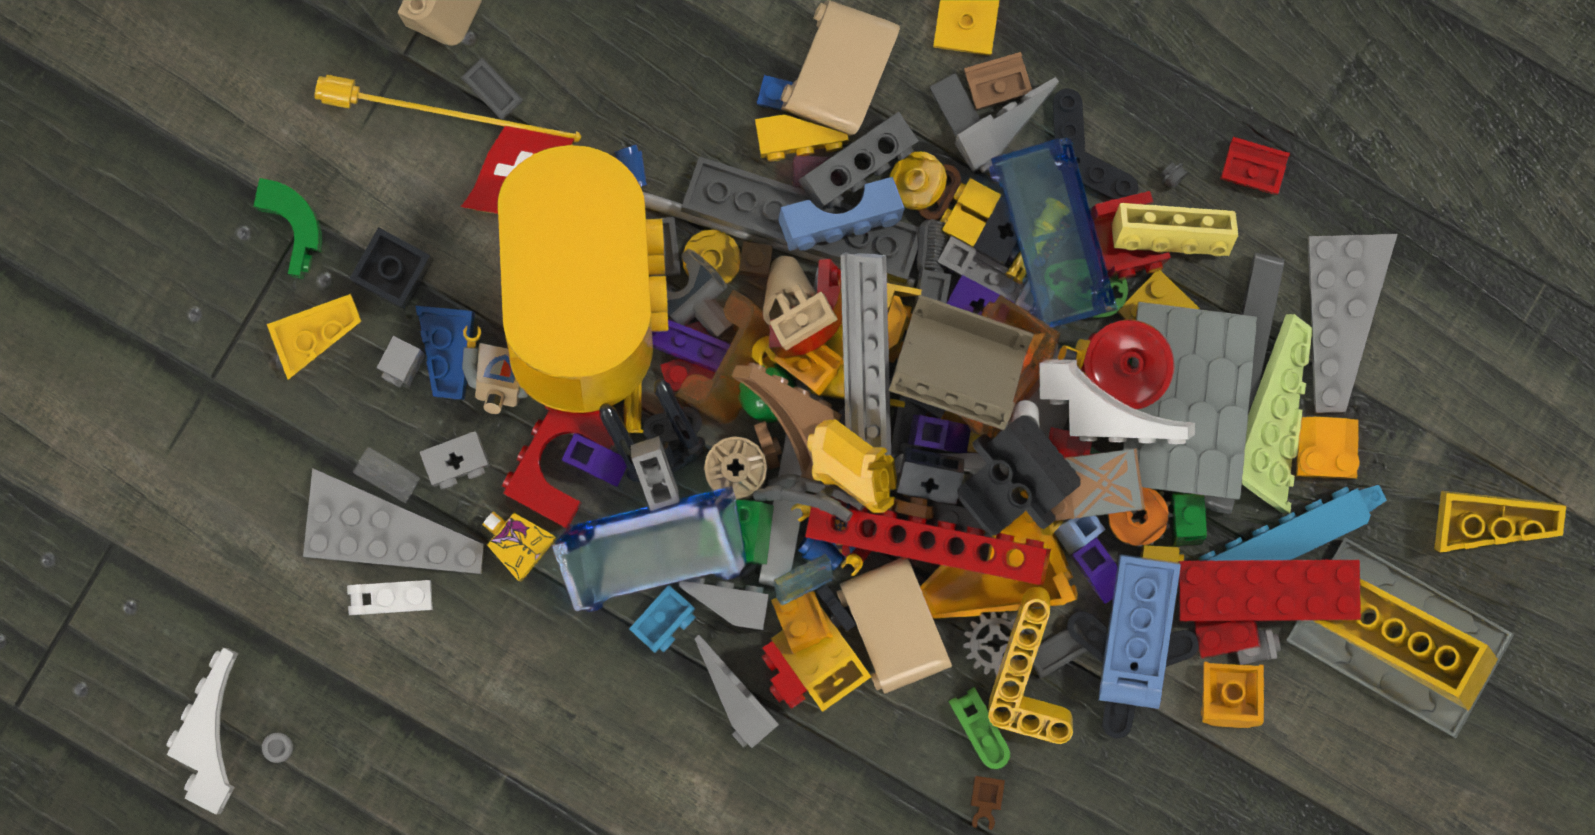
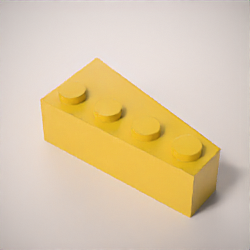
M1441 491L1434 549L1441 553L1457 549L1563 536L1566 506L1553 502Z

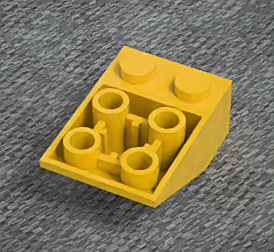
M822 609L833 637H826L820 640V643L794 654L790 649L783 630L772 637L771 640L823 712L871 678V675Z

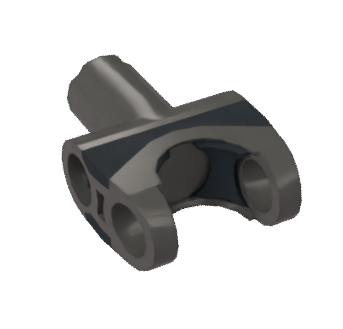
M687 249L682 253V258L687 264L686 268L689 273L688 284L684 289L680 290L666 283L667 313L676 323L686 326L696 317L712 337L719 339L735 325V322L716 301V298L727 289V285L713 266L702 256L691 249Z

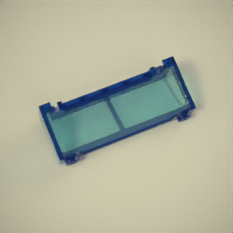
M1058 138L991 158L992 165L989 166L990 175L993 182H998L1004 189L1035 301L1033 302V308L1029 309V316L1033 326H1037L1038 331L1118 310L1071 139Z
M732 486L680 498L678 503L653 511L648 506L570 525L552 545L575 612L585 609L587 612H594L604 606L603 603L608 598L714 573L716 577L729 580L737 577L747 563L737 501Z

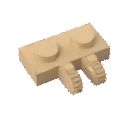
M799 283L793 285V293L800 302L793 309L788 298L783 293L776 296L784 314L771 321L770 324L785 350L838 320L822 292L808 299Z

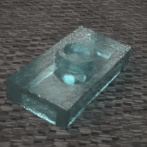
M824 554L774 579L776 598L779 603L785 605L833 581L831 560Z

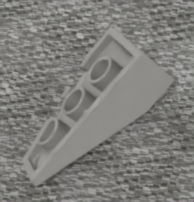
M1056 77L1024 95L1020 103L1011 102L1004 106L996 114V118L993 119L990 114L957 135L955 146L973 174L978 170L985 173L997 165L995 160L1000 157L1057 87L1059 81Z

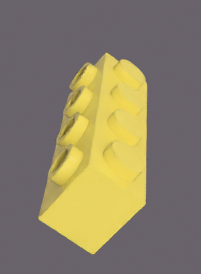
M1120 203L1112 222L1114 248L1127 250L1137 249L1156 252L1229 256L1238 237L1235 211Z

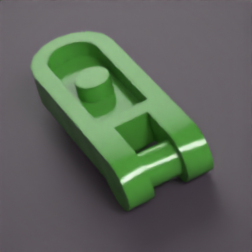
M972 687L966 691V695L959 699L955 697L948 702L983 764L991 769L1002 768L1010 758L1009 748L999 729L989 721L988 710L975 687ZM974 705L978 712L967 717L964 709Z

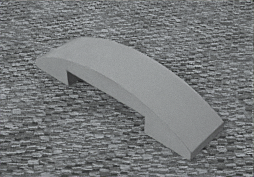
M953 236L949 238L937 261L960 277L962 275L1015 302L1013 306L1040 319L1055 294L1054 291L1030 278L1024 277L1022 284L1012 281L1014 277L1009 279L1005 275L1009 270L1008 268L977 252V249Z

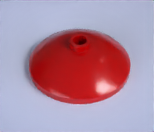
M1120 320L1105 326L1093 337L1085 355L1086 376L1106 393L1136 410L1150 406L1159 400L1168 390L1174 375V356L1168 341L1155 327L1138 320ZM1131 357L1138 359L1139 364L1137 367L1131 366L1129 362Z

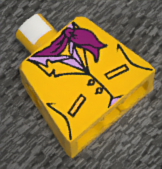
M493 511L482 524L495 535L488 543V547L520 582H522L557 539L554 535L515 513L505 521Z

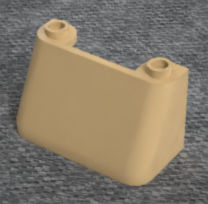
M403 0L398 14L406 27L445 45L453 46L459 44L465 38L482 0Z
M827 0L824 4L820 3L816 9L814 19L817 20L816 26L818 30L798 79L792 85L787 84L782 92L780 100L784 101L781 109L811 123L847 133L850 136L859 130L897 39L900 26L877 16Z
M901 557L839 584L841 590L836 591L843 607L849 606L875 670L870 675L877 691L882 689L884 694L952 667L908 558Z

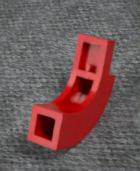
M831 259L819 260L816 294L822 292L825 295L838 320L788 350L782 347L770 324L769 348L778 358L800 356L819 348L841 326V270Z

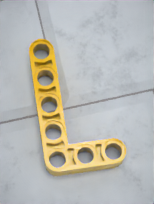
M1032 587L1023 595L989 698L988 718L998 728L1062 744L1069 741L1073 735V717L1071 712L1062 706L1023 696L1050 615L1049 593L1041 587ZM1034 602H1039L1043 604V606L1040 608H1033L1030 606V604ZM1028 628L1034 630L1035 632L1032 634H1024L1021 631L1023 629ZM1023 655L1026 658L1024 660H1015L1012 657ZM1006 681H1014L1017 684L1015 686H1007L1004 683ZM1006 707L1008 708V710L1005 712H999L996 710V708ZM1035 715L1037 718L1033 720H1028L1025 718V716ZM1055 723L1065 724V726L1061 728H1057L1053 725Z

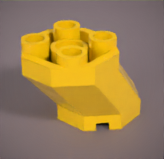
M824 420L816 426L815 433L809 434L807 441L808 449L812 452V476L814 480H821L824 485H837L873 513H884L894 504L895 498L889 497L890 489H896L897 487L894 458L891 455H885L887 449L885 447H872L837 420Z

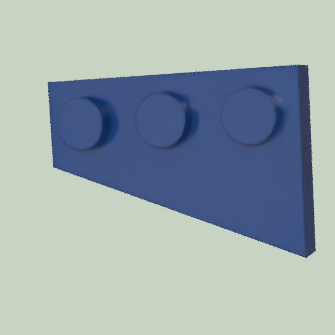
M416 306L422 330L420 331L422 342L425 345L427 355L426 363L433 396L465 400L467 380L462 370L463 350L467 346V341L463 336V331L467 325L466 334L469 338H472L475 312Z

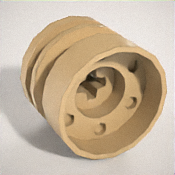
M734 436L722 439L711 448L706 456L704 470L707 482L714 493L721 498L748 500L753 497L754 491L760 490L765 484L767 476L765 455L758 445L747 438ZM733 461H739V465L745 467L744 470L739 471V476H733L732 471H727V467L732 466Z

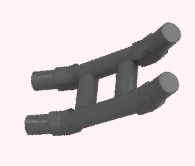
M785 474L769 479L768 487L756 490L753 494L757 502L785 500L826 511L832 516L835 515L846 523L852 517L853 512L843 507L835 499L842 500L846 504L849 503L860 511L865 507L837 485H824L823 482L803 478L796 474ZM806 490V491H810V492H815L816 494H815V495H812V494L803 493V492Z

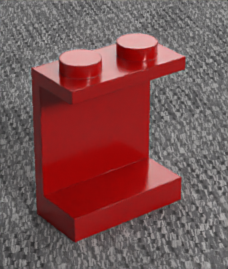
M1150 191L1098 203L1089 210V218L1108 279L1118 277L1119 280L1129 279L1136 275L1135 272L1146 270V273L1162 270L1164 268L1163 265L1171 258L1169 252L1162 254L1161 252L1151 250L1114 248L1112 222L1119 204L1151 205L1153 199Z

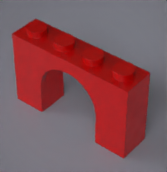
M546 406L545 409L549 411L545 419H538L533 427L531 435L535 437L530 446L524 445L516 459L520 462L515 473L512 471L508 473L502 484V487L506 488L503 494L568 529L582 503L554 488L544 478L541 470V457L545 447L550 441L560 435L574 433L609 450H612L614 442L599 417L600 410L573 413Z

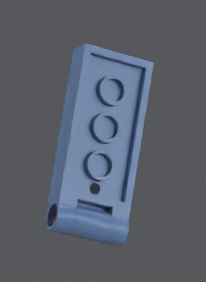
M1119 554L1099 689L1100 701L1159 709L1180 574V563ZM1133 662L1138 663V666L1135 669L1130 668V665Z

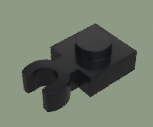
M826 584L816 591L832 612L828 618L838 630L843 627L847 632L856 625Z

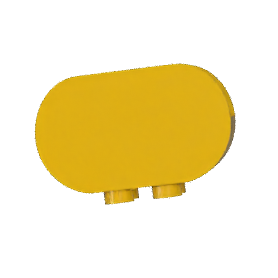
M568 145L549 148L533 154L519 163L506 177L499 193L498 219L504 332L513 375L526 394L537 402L556 410L573 413L598 411L602 404L607 403L611 406L617 404L638 387L645 377L652 360V332L668 331L666 276L649 277V275L665 274L662 218L646 219L645 200L642 189L631 171L615 157L601 150L586 146Z

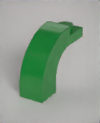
M259 178L253 207L258 211L283 216L290 222L294 231V246L288 274L291 277L304 279L305 272L309 273L312 265V255H309V251L321 253L322 232L318 218L308 202L295 190L280 182Z

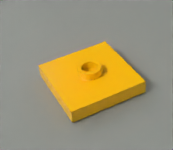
M940 0L933 48L991 56L999 0Z

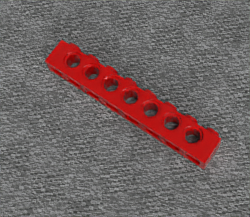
M850 505V508H846L853 512L852 517L848 521L847 527L843 531H839L835 526L837 516H832L828 512L815 507H811L805 536L807 538L1037 585H1044L1051 549L1044 548L1043 541L1026 538V543L1024 544L1014 542L1015 536L999 533L994 538L984 536V529L967 526V531L964 532L955 530L956 524L938 521L937 526L926 524L927 518L909 515L908 520L897 518L898 512L887 510L884 513L875 514L868 512L866 507L860 511ZM868 520L874 521L877 526L876 533L872 537L867 536L864 532V524ZM899 525L906 531V537L901 543L896 542L892 535L894 528ZM928 531L935 537V544L930 549L925 548L922 544V536ZM957 537L961 538L965 544L963 552L959 555H956L951 550V542ZM986 543L990 544L994 549V555L988 561L984 560L980 555V549ZM1015 549L1020 550L1024 556L1023 563L1018 567L1013 566L1009 560L1010 553Z

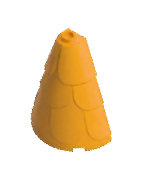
M1026 490L1020 492L1021 496L1028 499V492ZM1025 511L1000 533L1015 536L1014 542L1024 544L1026 543V538L1043 541V547L1051 549L1044 585L940 565L920 586L932 618L981 616L983 612L1018 611L1024 593L1032 587H1041L1049 593L1050 606L1065 605L1067 602L1076 600L1077 588L1075 585L1070 586L1068 580L1073 578L1058 538L1054 533L1052 535H1042L1041 528ZM992 547L990 559H991V558L993 557V555H994V549H993V547ZM1018 549L1013 550L1009 556L1010 563L1015 567L1020 566L1024 560L1023 553ZM1039 602L1031 603L1030 606L1042 607L1043 604Z

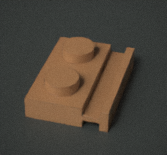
M1021 52L964 68L976 111L1022 98L1032 91Z

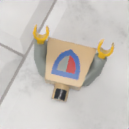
M466 325L463 336L467 341V346L463 350L462 370L469 386L476 389L475 398L485 401L484 410L491 414L500 413L502 405L517 406L520 398H526L528 394L520 387L513 375L508 349L483 343L479 344V348L476 347V342L481 337V329L478 326V335L475 338H469L466 334Z

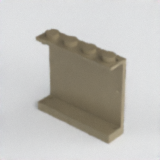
M919 295L889 391L1005 430L1015 405L1013 399L1026 352L1034 334Z

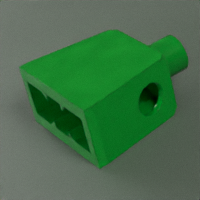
M1169 491L1170 513L1173 514V517H1170L1172 546L1202 545L1207 536L1204 495Z

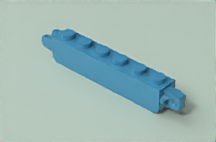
M1379 485L1363 490H1358L1357 488L1349 491L1348 487H1344L1332 493L1333 500L1323 504L1321 499L1305 506L1307 512L1296 517L1295 513L1292 512L1278 519L1279 526L1269 529L1268 525H1265L1251 532L1253 538L1243 542L1240 537L1225 544L1226 551L1216 555L1213 550L1198 557L1199 561L1292 560L1367 524L1371 516L1369 512L1387 500Z

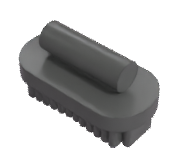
M927 219L922 222L914 265L918 268L919 273L920 269L944 273L947 270L937 262L949 240V235L942 231L946 223L933 219Z

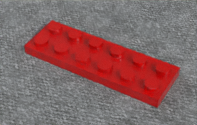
M1360 560L1178 561L1181 564L1179 574V621L1361 620Z

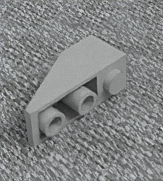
M687 576L686 581H680V588L733 626L763 630L769 594H763L764 588L746 585L745 591L733 589L734 583L716 581V586L704 584V578Z

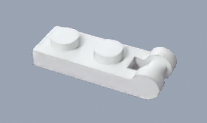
M431 580L347 585V595L351 596V606H348L349 615L433 610ZM371 593L372 605H363L362 594Z

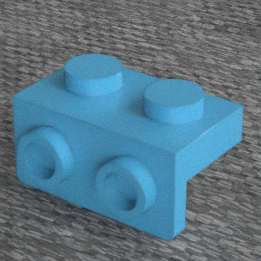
M668 585L629 630L654 653L659 649L665 652L676 640L672 636L679 627L685 630L695 619V616L692 614L695 608Z

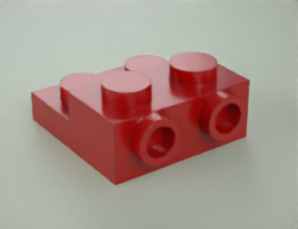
M771 641L763 647L766 653L761 657L771 671L777 668L780 673L770 679L773 685L769 689L779 703L785 700L792 709L806 699L803 693L807 689L776 645Z

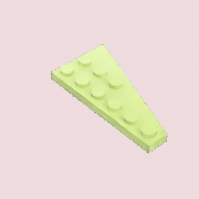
M1286 314L1248 414L1242 485L1281 513H1290L1291 503L1287 502L1289 487L1294 486L1295 476L1291 475L1292 459L1297 456L1303 412V410L1299 409L1300 394H1305L1306 383L1302 382L1303 368L1309 362L1312 327L1295 314Z

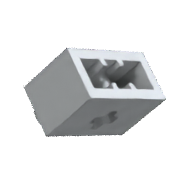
M393 336L377 368L383 372L381 377L387 382L399 388L402 383L410 386L426 354L415 346Z
M476 431L420 451L431 485L434 487L440 486L441 490L458 484L456 479L467 475L469 479L481 476L485 474L484 468L490 467L479 434ZM454 454L464 459V461L459 463V469L448 464L453 461L452 456Z
M659 436L630 445L632 461L650 510L653 511L678 503V488Z

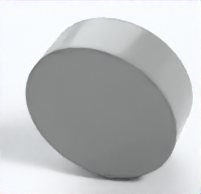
M283 733L270 734L263 741V755L270 762H284L293 752V743Z

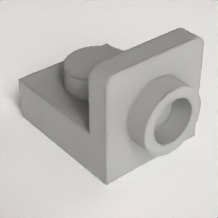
M1272 629L1258 631L1261 647L1236 652L1238 664L1243 665L1276 659L1277 652L1281 651L1278 635L1273 634Z

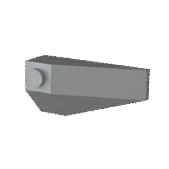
M698 635L695 641L730 723L736 730L732 735L743 748L747 744L753 748L779 724L704 639Z

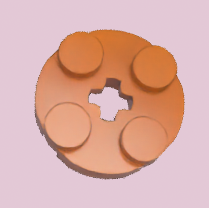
M1142 487L1145 509L1143 510L1146 512L1143 516L1145 520L1143 524L1138 521L1132 522L1133 513L1131 511L1108 514L1110 528L1114 535L1122 542L1132 546L1148 545L1159 539L1165 532L1168 522V507L1163 497L1153 489Z

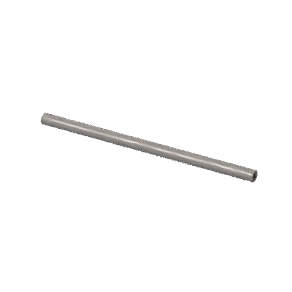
M643 192L645 208L754 243L772 245L773 249L819 263V260L826 259L798 249L789 251L786 245L681 212V203ZM832 261L841 270V263ZM908 277L906 284L887 278V283L913 288L915 278Z

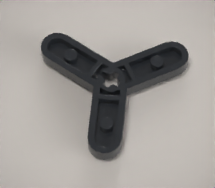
M1065 88L1056 93L1052 104L1055 154L1015 179L1007 190V198L1027 208L1070 180L1111 200L1137 194L1138 182L1132 175L1085 152L1082 98L1074 89ZM1068 147H1072L1073 158L1079 160V163L1075 164L1072 170L1069 169L1067 164L1062 162V160H1066L1068 157Z
M1080 611L1072 614L1066 626L1069 635L1103 664L1108 628L1088 612ZM1073 624H1078L1087 641L1075 632ZM1180 630L1170 634L1166 667L1187 660L1196 654L1199 644L1195 634L1187 630ZM1105 701L1102 716L1103 731L1112 738L1127 736L1133 725L1136 706Z

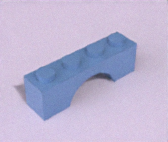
M890 177L865 184L861 202L848 212L841 214L827 213L817 208L810 200L781 207L778 221L789 251L795 249L807 250L817 243L824 241L828 243L836 242L842 239L843 236L853 233L855 235H862L870 231L871 228L878 226L891 227L901 220L904 205L894 179Z

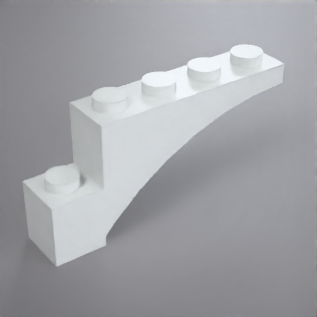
M1047 359L1039 363L1040 399H1050V404L1053 405L1068 404L1069 400L1070 436H1079L1080 441H1096L1097 437H1108L1109 442H1125L1127 438H1138L1139 443H1155L1157 438L1168 439L1169 444H1184L1186 439H1190L1195 435V423L1173 421L1152 416L1118 401L1092 382L1077 367V360Z
M223 648L221 652L216 651L209 663V667L212 668L207 679L203 677L195 690L198 696L194 704H188L181 716V720L184 721L179 732L175 730L167 743V747L170 748L167 753L168 756L198 771L197 775L192 774L185 785L184 790L188 791L185 799L216 815L222 813L235 788L229 784L226 775L220 741V713L224 690L230 671L238 656V653L229 648Z

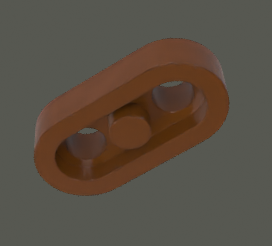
M943 165L946 176L951 179V184L945 186L941 197L935 202L938 206L936 211L930 212L927 208L918 210L923 219L939 220L943 217L961 183L960 173L955 167Z

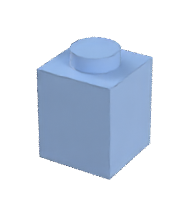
M1096 516L1066 519L1054 534L1067 552L1071 554L1088 544L1102 533L1105 528Z

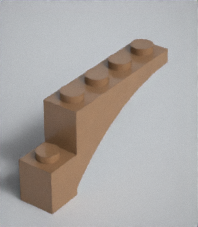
M749 363L748 366L736 365L732 377L758 395L775 414L794 448L802 473L801 477L814 480L812 476V452L809 451L807 445L809 434H814L816 426L824 420L840 421L842 414L831 409L833 406L831 403L821 399H812L809 391L799 387L792 388L788 386L789 381L785 378L766 374V368L755 363Z

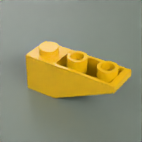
M788 115L755 119L761 158H767L769 162L785 159V154L796 153L797 157L809 156L814 154V150L825 148L826 152L839 151L843 149V145L848 144L847 133Z

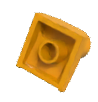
M895 295L888 308L889 362L894 363L896 358L899 359L903 346L904 332L908 330L912 317V307L902 304L900 297Z
M1302 417L1296 476L1357 479V470L1359 468L1358 420Z
M1204 661L1202 722L1216 727L1250 728L1261 726L1264 722V665L1216 664Z

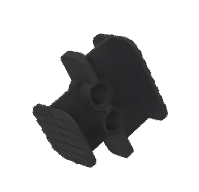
M1022 415L994 439H991L987 434H982L972 442L974 449L987 464L957 489L959 500L965 505V508L975 517L979 525L992 535L999 534L1025 511L1040 528L1045 529L1056 520L1051 509L1081 485V479L1074 468L1069 465L1070 463L1064 459L1055 445L1044 435L1045 433L1028 416ZM1000 464H1004L1008 468L1009 475L1002 473ZM1019 487L1024 488L1028 492V499L1021 496Z

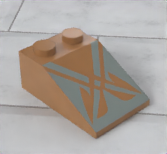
M1137 448L1064 457L1080 477L1081 485L1051 509L1055 515V521L1145 509Z

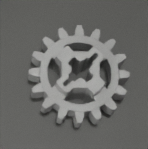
M991 612L990 619H986L982 614L979 616L981 623L970 622L971 627L974 629L973 632L964 633L966 637L970 638V642L963 644V648H970L971 653L966 658H975L976 662L973 667L977 669L983 665L984 674L986 675L990 672V669H994L997 676L1003 659L1002 654L1005 652L1007 644L998 647V652H994L993 647H988V645L982 646L981 644L992 640L993 635H997L998 640L1009 641L1010 637H1007L1000 631V624L1006 626L1012 632L1016 618L1010 622L1007 621L1006 612H1003L1000 618H997L995 612ZM988 625L987 635L983 639H976L979 631ZM977 650L986 651L990 655L991 663L982 659ZM1015 655V656L1012 657V658L1015 659V660H1019V659L1017 658L1018 655Z

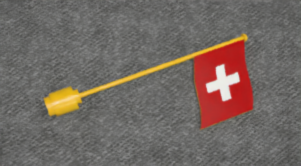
M326 75V77L319 76L317 80L315 99L321 100L322 104L350 109L352 103L357 104L358 99H364L505 126L489 150L474 188L460 206L463 208L498 214V198L502 184L519 163L540 151L572 145L573 142L577 143L581 140V134L576 131V134L360 93V87L355 86V80Z

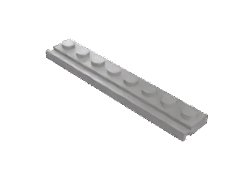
M845 252L840 255L845 427L872 447H885L887 449L885 455H891L886 255L849 254Z

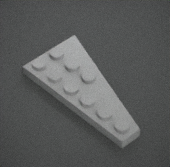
M1397 234L1309 236L1307 238L1314 414L1346 412Z
M312 468L303 557L482 574L484 544Z

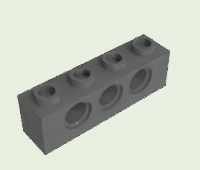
M897 112L798 181L817 208L820 209L826 205L828 209H831L844 200L841 196L843 192L850 189L854 193L867 184L864 179L871 173H874L876 177L890 168L888 164L890 160L897 157L901 161L914 152L911 146L917 143L918 139L900 112ZM879 140H883L889 145L888 154H884L878 149ZM855 156L862 157L865 160V170H860L855 166ZM832 172H836L842 177L841 186H836L831 182L830 176Z

